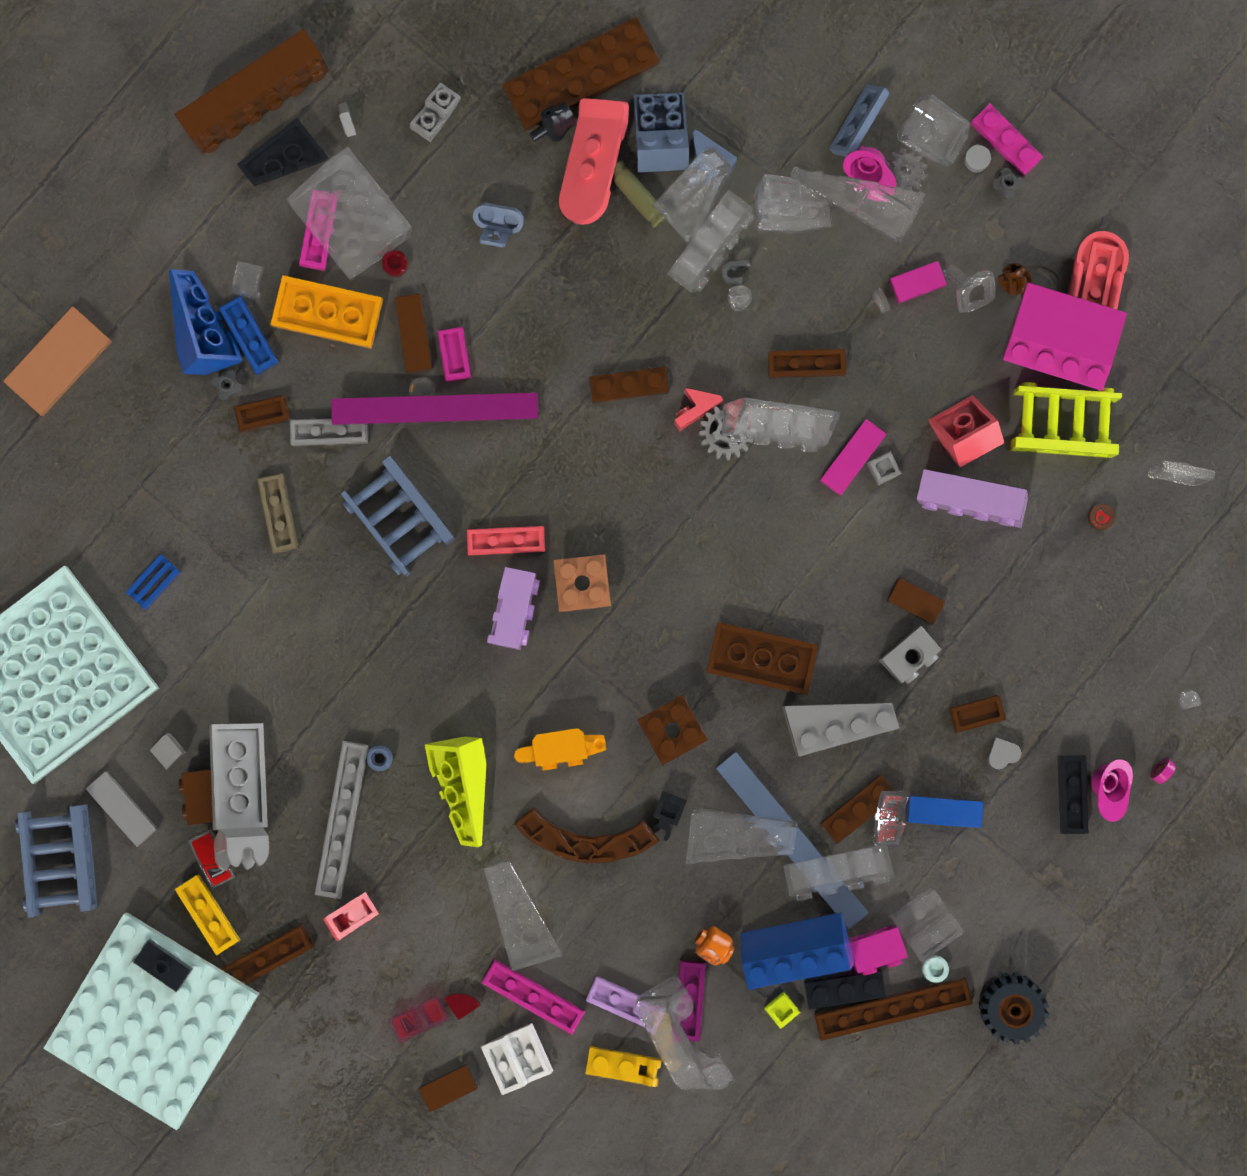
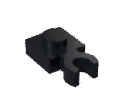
M663 791L653 817L660 819V821L656 822L651 830L656 833L657 829H664L666 832L664 840L667 841L671 835L670 824L678 826L687 800Z

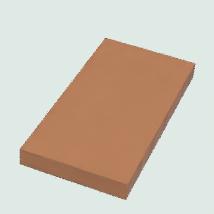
M72 306L3 382L38 414L44 416L112 341Z

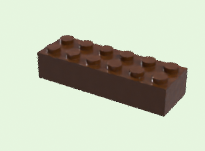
M302 29L174 115L203 155L217 150L220 143L226 139L238 136L241 133V129L247 125L259 122L262 119V115L268 111L279 109L284 101L291 96L296 97L300 95L305 87L312 82L317 83L321 81L329 70L321 53L306 31Z

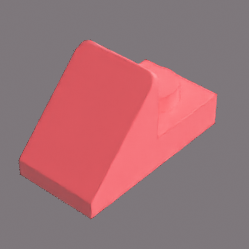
M685 388L684 393L693 405V408L690 409L687 406L676 413L678 418L674 420V424L679 432L705 416L707 412H711L715 406H720L723 403V398L720 395Z
M364 892L323 918L336 941H338L379 913L367 893Z

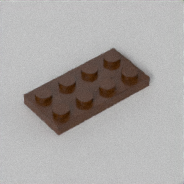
M717 622L706 673L808 695L819 645Z

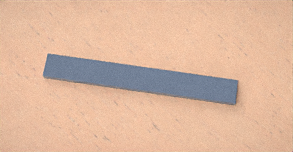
M736 752L716 767L717 771L835 913L842 912L845 926L848 929L852 928L869 913Z

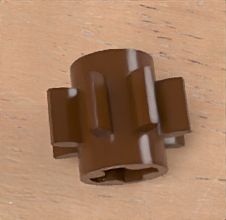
M1020 263L1006 265L1002 270L1003 275L998 276L999 286L1003 287L1004 292L1010 295L1022 294L1027 282H1032L1030 271H1027L1026 266L1023 267Z

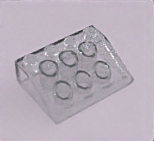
M349 147L328 160L286 199L349 280L411 236L412 226Z

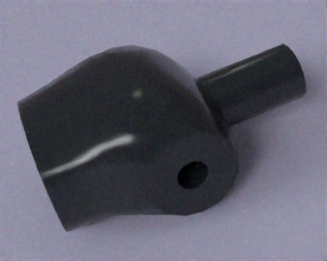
M562 102L545 108L541 112L542 126L530 132L529 135L533 142H536L545 135L555 142L562 140L569 129L576 124L569 106Z

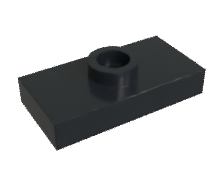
M151 939L146 942L133 962L175 992L179 991L193 970L192 967Z

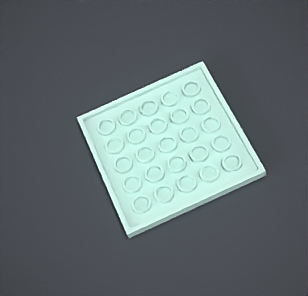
M63 566L0 614V742L32 784H36L160 689L67 566Z
M126 912L121 917L43 1049L170 1127L178 1130L260 993ZM149 939L193 968L179 991L175 992L133 963Z

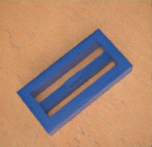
M160 554L125 593L131 596L136 603H139L144 610H147L181 571ZM162 563H164L165 565L156 573V575L146 584V586L138 594H136L137 590L146 582V580L156 571V569ZM169 569L172 570L168 577L144 601L142 598Z

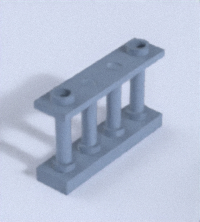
M389 456L382 462L386 467L383 470V474L354 497H351L346 491L341 493L345 499L342 504L350 514L355 512L390 556L392 561L389 564L398 575L403 573L408 577L411 573L405 566L436 542L444 541L445 544L449 545L455 538L392 457ZM396 480L402 487L398 491L399 494L367 518L359 508V505L390 481L393 483ZM412 500L417 507L414 511L415 514L383 538L374 526L404 502L409 503ZM428 521L433 527L430 531L431 534L398 558L390 546L420 522Z
M88 804L71 806L70 812L67 815L32 819L31 811L17 813L18 818L15 820L16 832L20 834L26 895L23 898V908L27 912L28 918L41 915V907L76 903L77 906H80V912L98 908ZM68 825L70 828L72 827L73 838L70 841L34 845L33 829ZM71 851L72 854L74 853L75 864H73V867L37 871L35 855ZM74 877L75 880L77 879L78 890L75 893L39 897L38 881Z

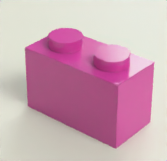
M895 924L849 938L855 963L853 966L857 973L862 972L863 975H869L877 972V967L886 964L887 967H894L902 964V959L908 958L899 928Z

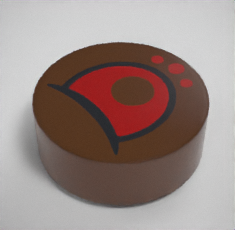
M1096 505L1088 513V522L1096 530L1108 529L1115 522V512L1109 505Z

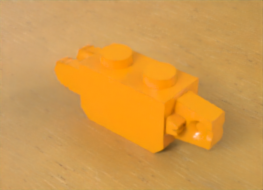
M579 728L537 734L532 740L533 746L518 748L513 757L519 763L535 761L536 767L542 766V771L558 768L557 763L567 762L568 767L582 765L583 759H588L589 755L605 751L606 742L604 735H585Z

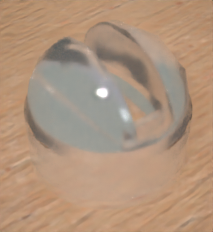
M1186 690L1179 697L1181 710L1202 705L1201 699L1195 691Z

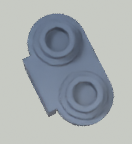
M481 203L475 208L473 213L474 222L484 229L480 237V243L505 247L509 235L519 232L524 224L523 214L518 209ZM498 235L500 240H492L488 237Z

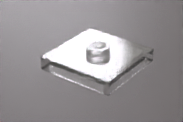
M1162 461L1149 467L1148 476L1197 487L1214 480L1216 471L1191 466V464L1184 462Z

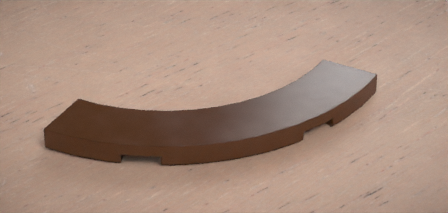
M533 807L513 824L526 838L538 847H542L555 856L581 863L614 862L635 856L659 842V838L644 820L627 830L615 834L587 836L558 827Z

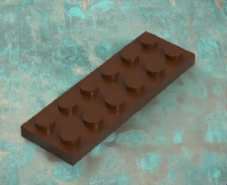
M635 17L502 84V88L526 132L542 124L541 112L545 108L565 102L572 109L579 105L581 99L593 98L659 65L660 59L640 21Z

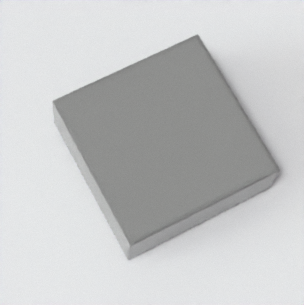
M891 451L866 463L878 486L902 474Z

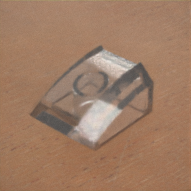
M929 94L922 96L912 106L904 124L898 131V140L918 154L947 168L954 163L967 140L971 124L936 96Z

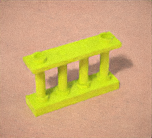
M1032 382L1022 383V386L1014 389L1013 395L1023 396L1022 429L1019 436L1011 440L1010 451L1113 458L1119 455V444H1111V440H1109L1111 402L1120 400L1122 393H1114L1112 388H1103V391L1037 387V383ZM1034 397L1049 398L1047 435L1044 436V439L1034 438V434H1032ZM1059 399L1075 400L1073 435L1070 437V441L1060 440V436H1057ZM1085 400L1100 401L1098 439L1095 442H1085L1086 438H1083Z

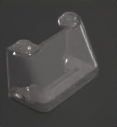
M676 975L644 992L635 1001L636 1013L677 1087L693 1090H721L736 1082L719 1055L709 1057L701 1049L697 1052L694 1051L679 1023L691 1014L693 1002L686 988Z

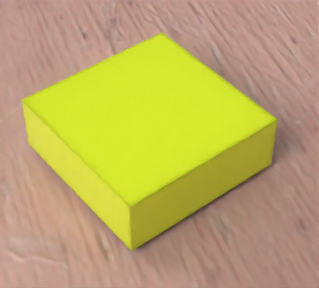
M784 991L764 1006L766 1012L780 1029L801 1013Z

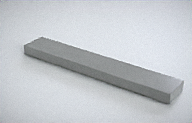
M350 741L342 742L314 895L335 899L342 898L369 745Z

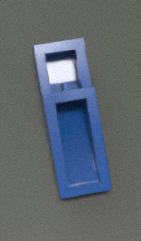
M907 795L905 821L909 823L982 828L984 802Z

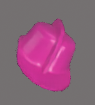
M861 146L858 150L849 153L845 157L843 163L844 172L866 197L883 201L894 194L896 179L892 171L887 167L885 157L881 151L873 147Z
M1116 759L1108 765L1102 764L1094 772L1091 780L1092 789L1097 795L1099 812L1109 822L1120 820L1126 813L1129 803L1133 772L1130 764L1123 759Z

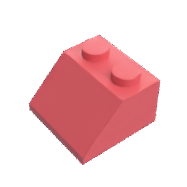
M973 395L929 419V423L946 453L959 467L970 463L1004 443L998 420Z

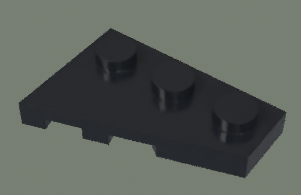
M296 118L237 163V165L255 187L330 159L299 119Z

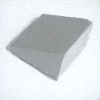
M166 733L150 749L166 770L187 753L171 733Z

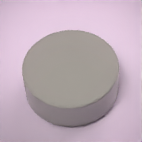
M982 145L972 146L964 157L965 166L972 172L985 170L991 161L989 150Z

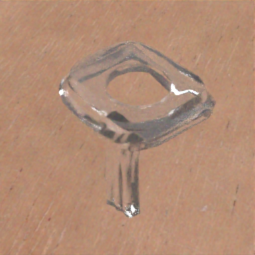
M952 265L943 271V275L958 285L956 297L959 312L975 311L995 299V279L991 271L981 270L968 277L960 269ZM978 285H983L985 288L983 297L970 302L969 294L971 290Z

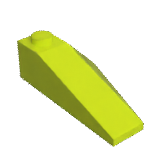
M459 737L425 744L429 770L432 777L437 776L442 791L439 794L442 800L446 799L451 810L449 818L460 844L472 847L482 846L486 758L482 738Z

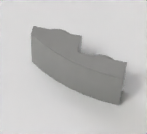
M439 83L425 100V106L411 121L410 129L431 142L456 108L461 96L442 83Z

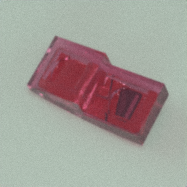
M437 995L388 1019L398 1042L401 1044L424 1031L427 1032L449 1020V1017Z

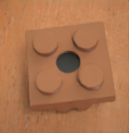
M605 554L554 560L559 612L611 606Z

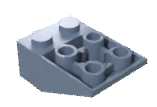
M684 93L633 95L638 172L689 170V143Z

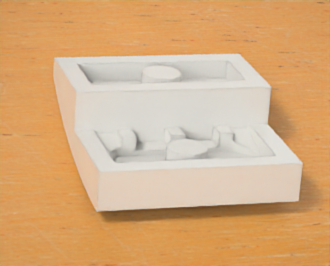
M532 1023L481 1046L502 1095L522 1088L527 1083L553 1072Z

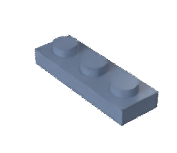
M866 84L829 147L833 154L846 157L849 153L858 149V146L890 94L885 87Z

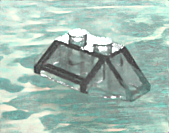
M770 174L760 176L754 193V207L758 230L798 234L833 227L829 201L824 197L821 198L804 181L799 178Z

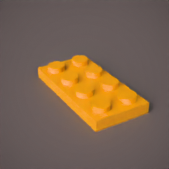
M282 275L271 326L372 349L383 299L378 296Z

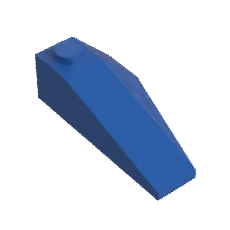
M171 269L169 271L176 350L183 374L207 375L241 363L242 357L233 333L231 331L227 332L221 322L223 317L219 311L215 312L208 301L209 295L194 271Z

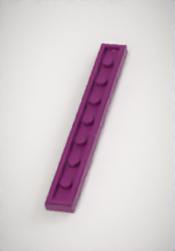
M537 393L336 398L331 399L332 425L538 419Z

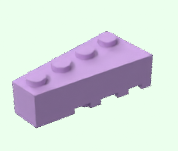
M924 469L917 501L922 504V508L937 511V508H940L956 516L965 514L973 516L974 519L980 521L990 520L1001 525L1022 528L1028 494L1025 489Z

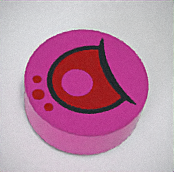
M1164 758L1154 767L1150 777L1158 784H1162L1173 775L1176 764L1169 758Z

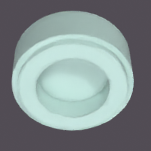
M938 955L928 956L921 966L923 975L931 982H941L949 973L947 962Z

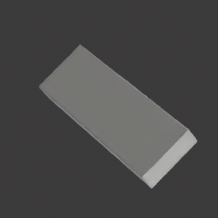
M332 418L290 420L291 446L368 443V424L332 425Z
M105 771L86 788L89 794L136 847H139L158 830L108 771Z

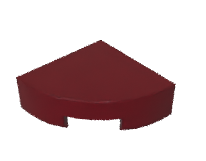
M453 993L444 998L458 1020L481 1005L475 997L463 993Z

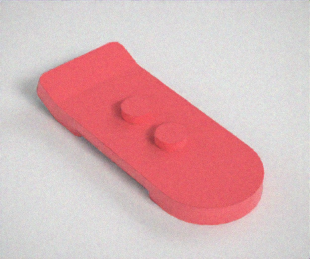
M591 98L580 100L579 118L559 195V206L562 213L576 224L585 225L596 221L602 216L608 206L611 194L610 186L617 157L628 125L629 105L625 101Z
M1098 231L1090 234L1080 243L1075 255L1068 295L1110 308H1118L1124 275L1129 261L1127 246L1119 236L1107 231Z

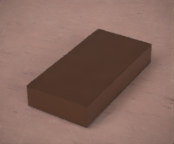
M285 395L234 406L241 433L291 420Z
M898 578L887 600L889 603L931 625H934L945 604V601L901 578Z
M1000 695L948 708L955 733L1006 720Z
M467 1064L419 1087L429 1112L478 1089Z

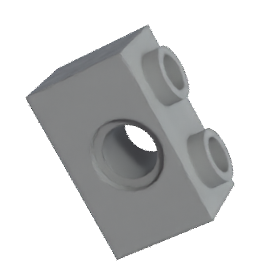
M918 626L883 655L879 662L897 683L905 681L908 684L919 675L917 672L919 668L924 664L926 667H929L939 658L937 653L941 648L922 626ZM909 649L917 653V661L914 664L908 663L905 659V654Z

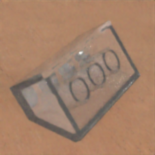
M741 398L724 404L722 435L730 436V440L736 442H745L746 439H753L754 444L770 445V442L778 443L780 448H793L796 445L802 446L803 451L815 452L817 448L827 446L840 418V412Z

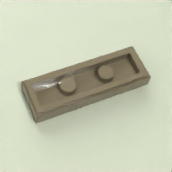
M279 473L257 478L272 553L276 554L299 549L284 474Z

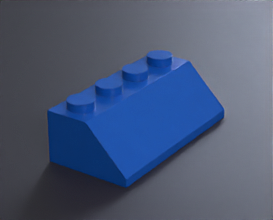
M842 912L741 933L742 966L748 990L851 970L855 964Z

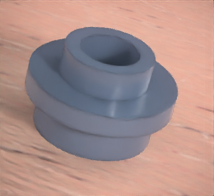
M378 745L369 750L367 763L371 769L384 771L392 764L393 755L386 746ZM378 753L384 755L385 760L383 763L376 761Z

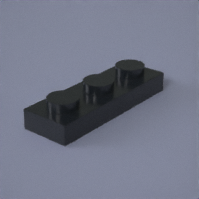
M1057 755L1060 834H1089L1086 755Z
M881 970L869 975L858 973L804 982L809 1010L886 997Z

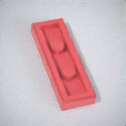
M544 526L468 529V556L545 552Z

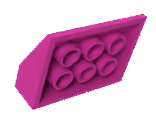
M1027 282L1001 355L1002 359L1103 391L1113 364L1127 312Z

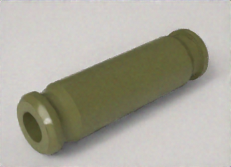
M622 161L617 162L612 178L613 182L642 216L651 222V226L658 228L668 219V213L663 211L662 206L630 169L626 168Z

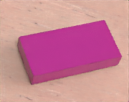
M938 261L890 278L889 280L898 304L947 285Z
M463 327L437 331L446 382L471 378Z

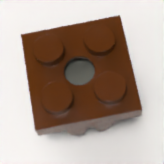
M683 695L637 719L662 766L708 741Z

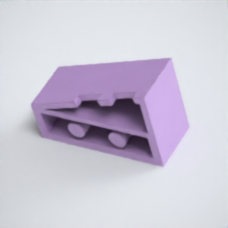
M505 567L498 594L497 608L492 619L494 621L491 635L488 636L487 643L521 650L522 645H527L529 631L525 630L527 620L532 621L535 605H531L532 595L538 594L540 580H536V573Z

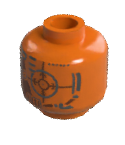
M711 926L706 930L701 929L694 939V942L697 943L696 954L713 966L720 963L725 964L734 952L732 938L716 926Z

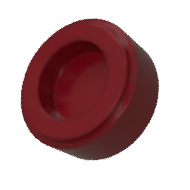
M391 250L383 256L382 267L389 276L399 277L407 271L408 261L401 251Z

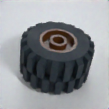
M1013 972V975L1002 973V977L998 978L995 976L992 978L993 982L991 984H985L984 988L986 990L984 993L981 992L979 996L981 999V1003H979L980 1015L988 1030L996 1038L999 1037L1006 1043L1012 1041L1014 1044H1020V1040H1024L1027 1043L1031 1041L1029 1037L1032 1035L1035 1037L1040 1035L1038 1030L1040 1028L1044 1029L1047 1025L1044 1020L1049 1018V1012L1047 1011L1049 1006L1044 993L1035 982L1025 975L1020 976L1019 973Z

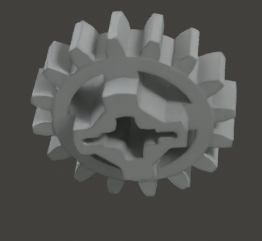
M724 404L721 411L715 406L713 408V415L708 412L705 414L708 422L701 421L700 426L705 428V430L699 431V436L705 437L701 445L709 446L708 454L715 451L717 453L716 459H719L721 455H725L726 461H729L731 454H734L736 458H740V450L748 451V447L745 444L753 443L754 439L749 437V435L753 434L755 429L748 427L753 420L752 418L745 420L746 411L744 410L739 414L736 405L732 410H728L727 404ZM726 416L733 417L738 421L733 422L727 420ZM716 421L718 428L710 434V426ZM723 426L727 430L732 429L730 438L727 435H721ZM744 430L743 440L738 445L736 436ZM715 444H725L728 449L720 448Z

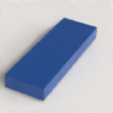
M241 296L218 308L256 375L279 363Z

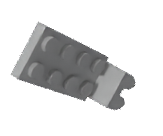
M263 723L211 724L209 726L213 830H218L214 841L215 860L218 867L223 871H227L230 864L238 867L240 863L248 870L255 863L258 866L263 865L269 854V836L264 828L268 827Z

